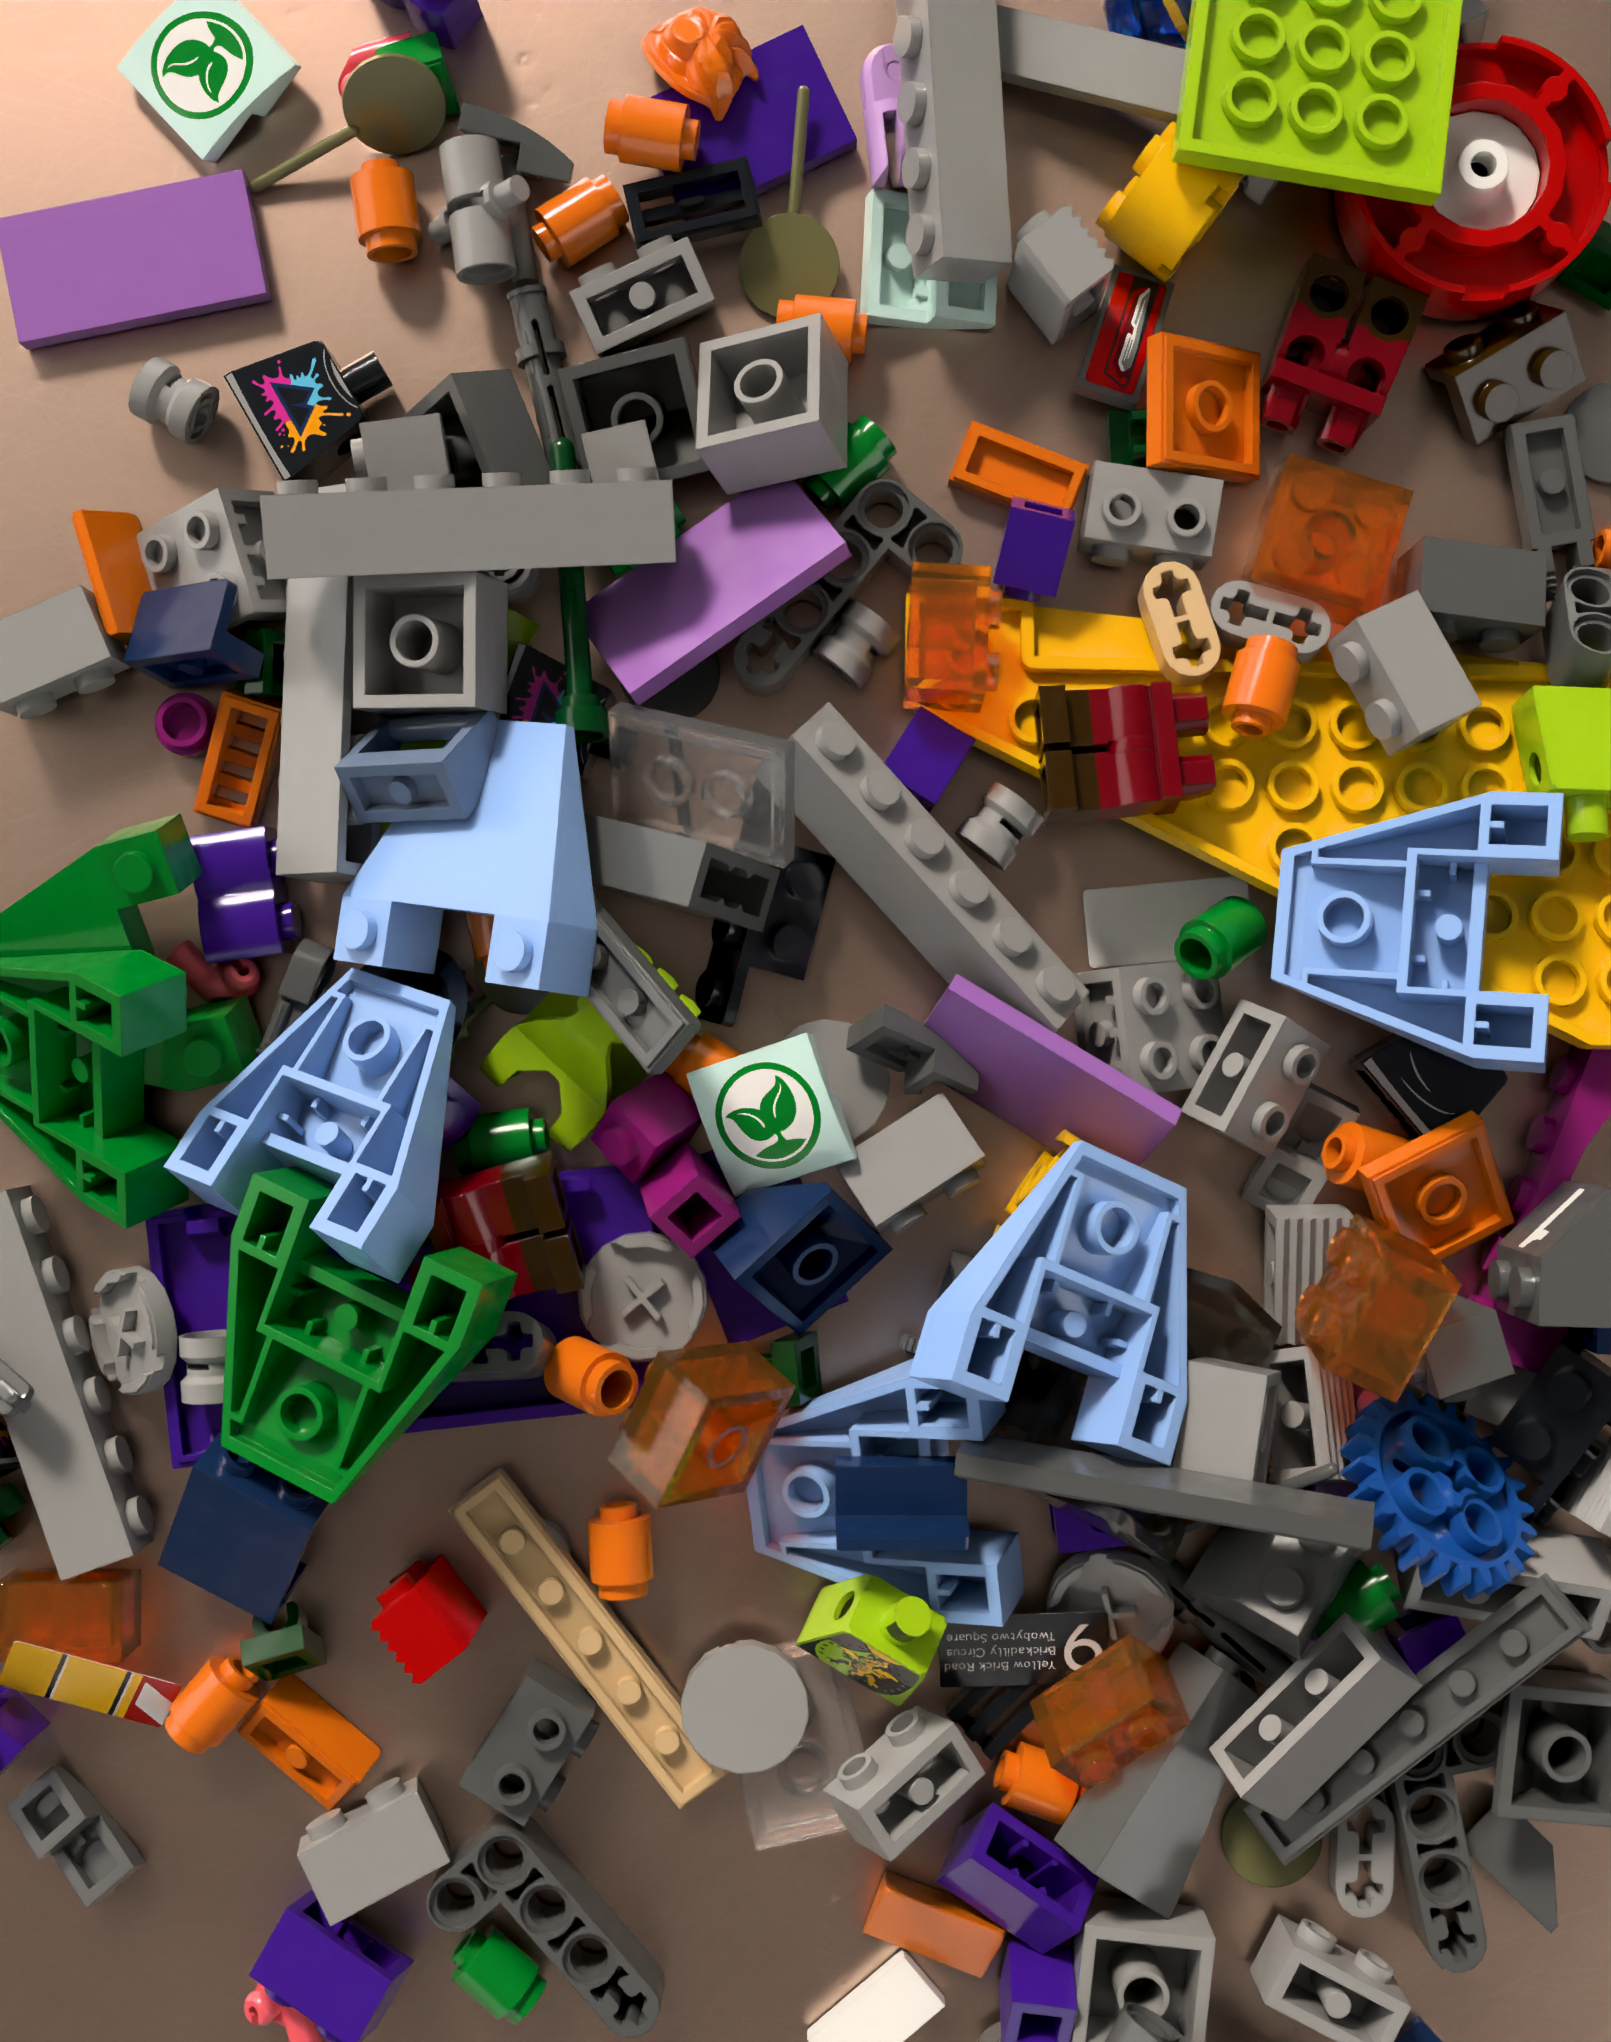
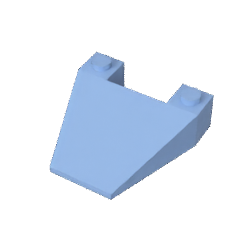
M498 720V732L479 805L467 819L392 822L342 896L333 960L434 974L444 910L494 916L485 982L588 997L598 928L574 727L566 724Z
M1491 791L1282 849L1271 980L1473 1068L1545 1073L1550 1015L1549 995L1481 990L1490 874L1560 876L1564 793Z
M351 968L198 1113L164 1165V1168L206 1203L237 1216L253 1173L295 1166L335 1186L309 1228L347 1262L399 1284L434 1226L456 1013L455 1005L448 999Z
M1083 1140L1074 1141L928 1310L909 1377L963 1398L1008 1402L1022 1352L1026 1350L1088 1376L1071 1440L1114 1457L1170 1466L1187 1404V1188Z
M910 1359L814 1398L801 1406L792 1407L745 1426L739 1432L753 1543L756 1552L837 1583L866 1574L878 1576L909 1596H916L924 1600L929 1608L944 1616L947 1623L997 1627L1005 1625L1025 1592L1019 1532L970 1529L971 1547L969 1550L839 1551L836 1549L835 1457L950 1456L948 1440L984 1441L1006 1412L1005 1402L963 1398L911 1378L909 1373L913 1359Z

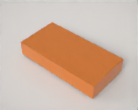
M972 420L947 485L1006 508H1010L1012 496L1073 510L1090 466Z

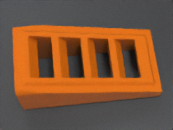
M236 687L222 691L193 812L242 828L258 827L280 760L282 701L246 695L244 691ZM242 712L268 719L266 728L263 729L240 721ZM234 736L261 744L259 754L232 746ZM226 761L255 770L253 779L224 771ZM218 785L249 794L246 805L217 796Z

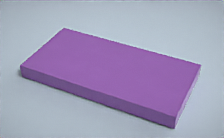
M243 169L0 218V249L18 341L27 350L272 300L249 180Z
M794 480L746 490L675 539V563L639 564L588 600L586 603L589 639L634 702L639 706L852 555L844 539Z
M958 974L955 975L923 1023V1025L950 1044L979 1073L978 1091L974 1094H961L962 1096L1057 1153L1063 1149L1064 1145L1055 1140V1138L1066 1129L1079 1139L1140 1166L1176 1126L1182 1109ZM949 1087V1088H951L952 1090H954V1091H956L957 1093H959V1090H956V1089H954V1088H952V1087Z

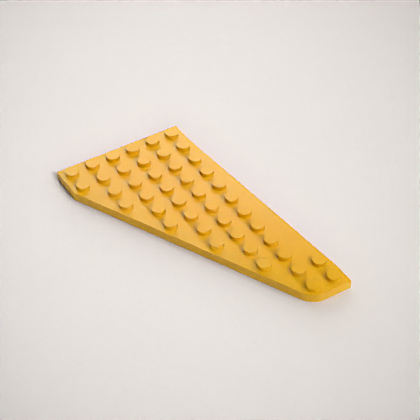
M906 593L904 685L907 696L915 710L917 711L920 706L924 707L975 739L973 746L1039 779V769L1042 762H1038L1033 704L1038 686L1065 685V690L1107 689L1129 684L1150 686L1151 682L1169 681L1163 676L1158 667L1142 618L1034 606V602L975 594ZM1182 631L1180 632L1182 643L1174 656L1176 659L1187 658L1191 667H1196L1203 651L1202 649L1191 650ZM1293 635L1292 641L1303 644L1307 637ZM1220 643L1221 653L1218 663L1204 682L1196 686L1187 687L1171 682L1172 694L1191 693L1207 696L1209 729L1206 735L1177 738L1179 757L1212 754L1216 774V787L1214 791L1208 796L1189 801H1180L1175 812L1172 814L1154 815V813L1119 819L1278 898L1282 849L1491 791L1527 792L1512 719V705L1533 685L1552 686L1548 678L1546 664L1454 653L1482 705L1449 728L1388 757L1380 740L1370 732L1365 721V714L1348 683L1337 673L1333 663V656L1326 644L1311 661L1300 664L1299 677L1286 726L1283 729L1271 731L1269 736L1265 738H1253L1235 732L1231 728V722L1221 714V709L1236 653L1240 649ZM1611 679L1606 688H1611ZM1564 808L1559 877L1490 874L1481 991L1549 995L1550 1015L1548 1033L1580 1049L1611 1050V809H1608L1609 837L1602 841L1580 843L1567 840L1566 808Z

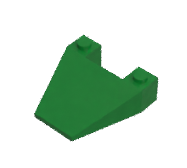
M181 813L118 830L0 913V958L142 949L157 957L138 904L179 894L202 875ZM247 994L186 1009V1032L143 1049L144 1084L188 1092L234 1080L257 1058L255 1056L256 1049L260 1048L263 1040Z
M142 949L0 958V1119L85 1205L125 1229L189 1200L188 1187L164 1168L180 1140L145 1121L143 1058L144 1048L187 1031L186 1000L188 990L186 972Z
M295 1166L257 1172L252 1175L231 1234L221 1446L333 1505L350 1491L495 1335L518 1273L459 1246L424 1256L412 1291L409 1293L328 1253L330 1246L309 1228L335 1185Z

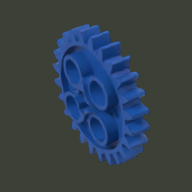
M1405 1389L1398 1396L1389 1391L1378 1400L1372 1401L1354 1416L1356 1420L1345 1428L1346 1430L1344 1431L1350 1440L1340 1447V1452L1352 1462L1341 1470V1476L1358 1485V1489L1347 1497L1375 1502L1373 1528L1377 1527L1383 1534L1377 1548L1382 1552L1394 1547L1399 1552V1570L1404 1572L1415 1565L1419 1568L1422 1586L1427 1588L1439 1580L1446 1596L1451 1597L1462 1590L1468 1599H1473L1482 1592L1488 1596L1525 1571L1522 1563L1534 1554L1526 1542L1537 1536V1531L1523 1519L1532 1514L1534 1508L1517 1497V1493L1524 1489L1526 1485L1523 1481L1509 1478L1506 1469L1512 1465V1459L1509 1457H1496L1492 1451L1494 1446L1488 1442L1492 1435L1481 1439L1476 1434V1419L1473 1416L1462 1423L1457 1419L1454 1403L1448 1402L1438 1410L1432 1395L1425 1393L1417 1400L1411 1389Z

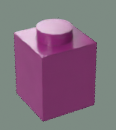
M664 1071L662 1075L655 1074L613 1100L590 1139L602 1151L605 1158L615 1165L632 1184H635L647 1176L686 1141L689 1143L702 1120L696 1103Z
M687 1141L639 1182L648 1218L691 1258H694L741 1217L726 1179Z

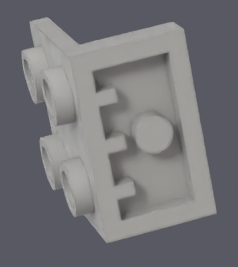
M217 487L139 532L136 538L152 591L226 578L237 585V592L226 631L245 621H286L287 579L267 580L259 495H275L274 492Z
M1177 961L1073 973L1089 991L1088 995L1074 1010L1078 1047L1154 1093L1194 1087L1225 1029L1219 979L1198 980L1192 978L1182 970Z

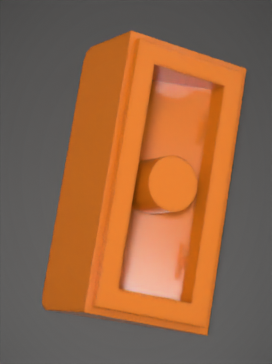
M85 509L74 511L71 518L105 632L109 636L128 645L141 597L145 592L152 591L136 535L142 531L140 520L136 515L127 512Z
M294 1674L281 1677L236 1730L328 1811L336 1809L350 1794L381 1754L380 1748Z
M887 1870L883 1874L863 1927V1933L979 1978L983 1977L1002 1945L1007 1932L1006 1929L964 1900Z

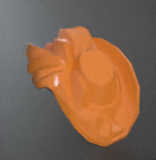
M703 7L684 11L649 31L640 43L644 56L655 71L679 93L708 107L716 121L723 120L745 76H748L755 82L760 79L759 70L752 61V51L749 43L742 36L736 22L728 15Z

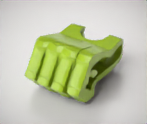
M637 946L638 949L643 953V955L648 959V961L653 965V960L646 953V951ZM658 968V973L675 992L679 986L677 982L665 970ZM550 992L523 1021L512 1027L486 1056L479 1068L496 1087L503 1086L508 1079L519 1075L522 1071H548L554 1075L560 1084L562 1114L549 1129V1136L567 1152H570L597 1128L613 1100L636 1087L649 1074L587 997ZM681 994L679 998L694 1016L698 1018L701 1014L699 1007L690 998Z

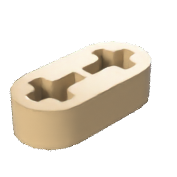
M1175 561L1162 562L1154 566L1145 576L1138 594L1139 610L1158 667L1163 676L1179 686H1196L1208 678L1218 663L1221 653L1220 640L1200 581L1194 571L1185 564ZM1162 583H1167L1171 591L1181 590L1183 592L1176 605L1177 617H1174L1167 598L1157 600L1155 598ZM1182 631L1191 650L1202 649L1203 651L1196 667H1191L1187 658L1176 659L1174 656L1182 643L1180 635Z

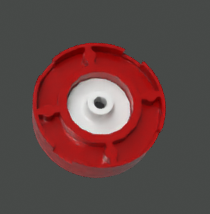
M1502 35L1497 43H1459L1458 40L1441 195L1432 206L1334 190L1335 213L1339 231L1353 262L1358 269L1368 272L1366 279L1369 282L1377 275L1430 295L1422 315L1432 318L1458 321L1484 319L1497 316L1502 311L1537 296L1587 246L1600 227L1609 206L1611 182H1608L1609 165L1606 146L1611 141V128L1596 94L1571 65L1553 52L1533 42L1508 35Z

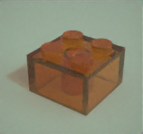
M1288 453L1272 474L1240 580L1310 599L1320 604L1326 610L1332 623L1346 627L1354 619L1379 607L1414 491Z
M1356 1213L1349 1227H1341L1333 1236L1326 1253L1328 1265L1317 1285L1310 1284L1302 1293L1295 1311V1318L1297 1320L1295 1327L1323 1369L1397 1403L1460 1290L1462 1283L1425 1245Z
M746 1341L658 1351L655 1359L646 1369L645 1381L630 1413L620 1425L619 1436L609 1455L608 1461L656 1509L745 1492L796 1386Z

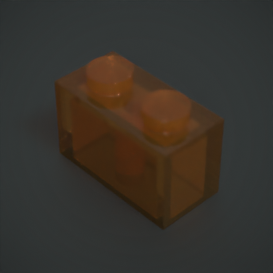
M927 562L912 563L908 599L903 694L904 709H919L922 706L927 710L980 713L986 691H997L999 652H988L989 629L999 630L1002 590H990L992 566Z
M16 1568L0 1579V1662H6L13 1642L20 1641L109 1666H119V1662H122L141 1645V1569H94L62 1581L56 1568Z
M1131 1633L1030 1701L1050 1767L1087 1790L1108 1782L1117 1774L1118 1770L1147 1751L1163 1746L1171 1735L1191 1723L1167 1659Z

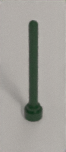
M565 437L554 439L549 447L551 471L576 470L575 447L572 441ZM584 566L558 567L567 696L561 699L562 708L555 713L556 724L573 726L576 744L596 743L606 740L610 734L608 709L601 706L600 697L593 694Z

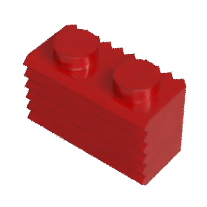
M442 1554L427 1565L420 1557L416 1558L399 1571L389 1581L390 1585L375 1598L382 1606V1609L372 1620L371 1630L380 1631L379 1641L388 1642L387 1651L396 1652L395 1662L405 1663L404 1673L413 1674L412 1683L422 1684L461 1654L469 1646L471 1640L476 1635L475 1633L480 1628L479 1626L484 1621L483 1619L488 1614Z

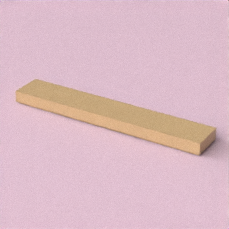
M502 1466L450 1505L449 1513L680 1810L730 1773L729 1771L712 1766L693 1749L683 1729L681 1698L608 1603L598 1597V1590L570 1554L566 1553L548 1529L546 1523Z

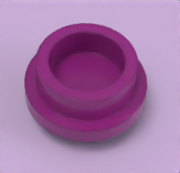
M190 692L174 694L160 705L156 713V735L161 744L175 754L187 757L200 755L208 750L217 710L210 701L198 694Z

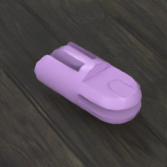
M893 43L878 46L867 56L860 74V90L872 189H882L885 187L887 176L893 188H905L901 175L902 162L905 156L904 123L900 121L897 111L898 96L901 90L900 60L894 52Z

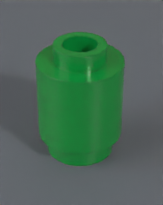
M861 415L853 424L848 422L847 468L807 476L808 478L802 483V486L809 496L825 511L829 512L834 506L844 511L863 487L871 481L880 479L890 469L888 461L897 453L896 448L887 435L872 420Z
M1234 895L1224 897L1181 928L1179 937L1174 945L1176 960L1182 970L1192 978L1198 980L1222 978L1264 947L1268 936L1266 921L1259 909L1249 900Z
M531 1107L478 1114L469 1130L454 1143L455 1157L460 1173L462 1175L475 1173L551 1151L546 1119H535Z
M1360 1559L1356 1561L1315 1632L1318 1638L1344 1612L1373 1631L1378 1630L1399 1616L1393 1602L1402 1596L1379 1563L1368 1569Z
M494 1925L489 1926L482 1933L477 1928H473L461 1940L450 1957V1961L456 1965L451 1980L495 2019L500 2020L505 2017L513 2025L519 2023L530 2012L547 1984V1980L538 1973L539 1964Z

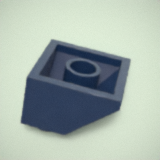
M826 1182L747 1189L735 1200L741 1217L708 1245L733 1279L799 1336L893 1250L888 1242Z

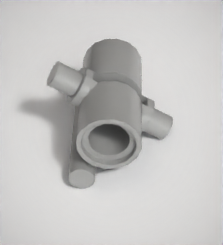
M470 134L446 140L439 147L446 205L441 208L439 217L428 224V234L431 240L437 245H445L451 241L456 278L462 283L469 285H492L512 278L513 285L516 287L537 284L538 278L527 206L530 189L523 175L516 171L519 155L516 153L501 154L499 142L486 135Z

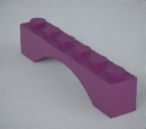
M1571 1044L1567 1055H1562L1553 1066L1548 1081V1088L1553 1091L1545 1114L1539 1115L1533 1121L1528 1131L1526 1149L1530 1153L1521 1175L1517 1174L1514 1176L1506 1190L1515 1223L1501 1229L1499 1235L1494 1234L1488 1240L1481 1257V1269L1485 1271L1476 1295L1471 1294L1467 1298L1496 1310L1512 1364L1537 1374L1561 1341L1567 1336L1570 1327L1537 1326L1496 1309V1300L1491 1298L1488 1289V1269L1491 1261L1497 1260L1498 1243L1563 1181L1571 1180L1587 1145L1611 1115V1050L1580 1049Z

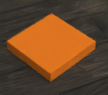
M1163 331L1147 337L1146 467L1240 484L1260 480L1261 353Z
M1472 1110L1357 1169L1390 1268L1402 1281L1515 1223L1484 1120Z

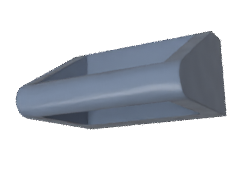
M492 711L380 719L334 767L359 823L467 819L479 805L498 732V719ZM451 740L444 748L399 751L401 742Z

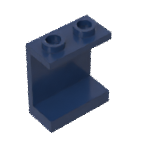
M221 1429L192 1468L158 1565L261 1620L272 1624L302 1578L307 1564L300 1560L314 1527L330 1503L222 1447Z

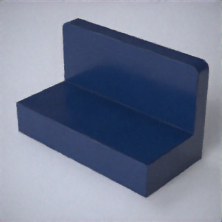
M224 578L145 592L140 600L123 662L171 689L259 678L265 654L226 631L237 592V585Z
M956 1456L835 1457L836 1549L839 1551L969 1550L971 1547V1534L967 1518V1479H961L954 1475Z

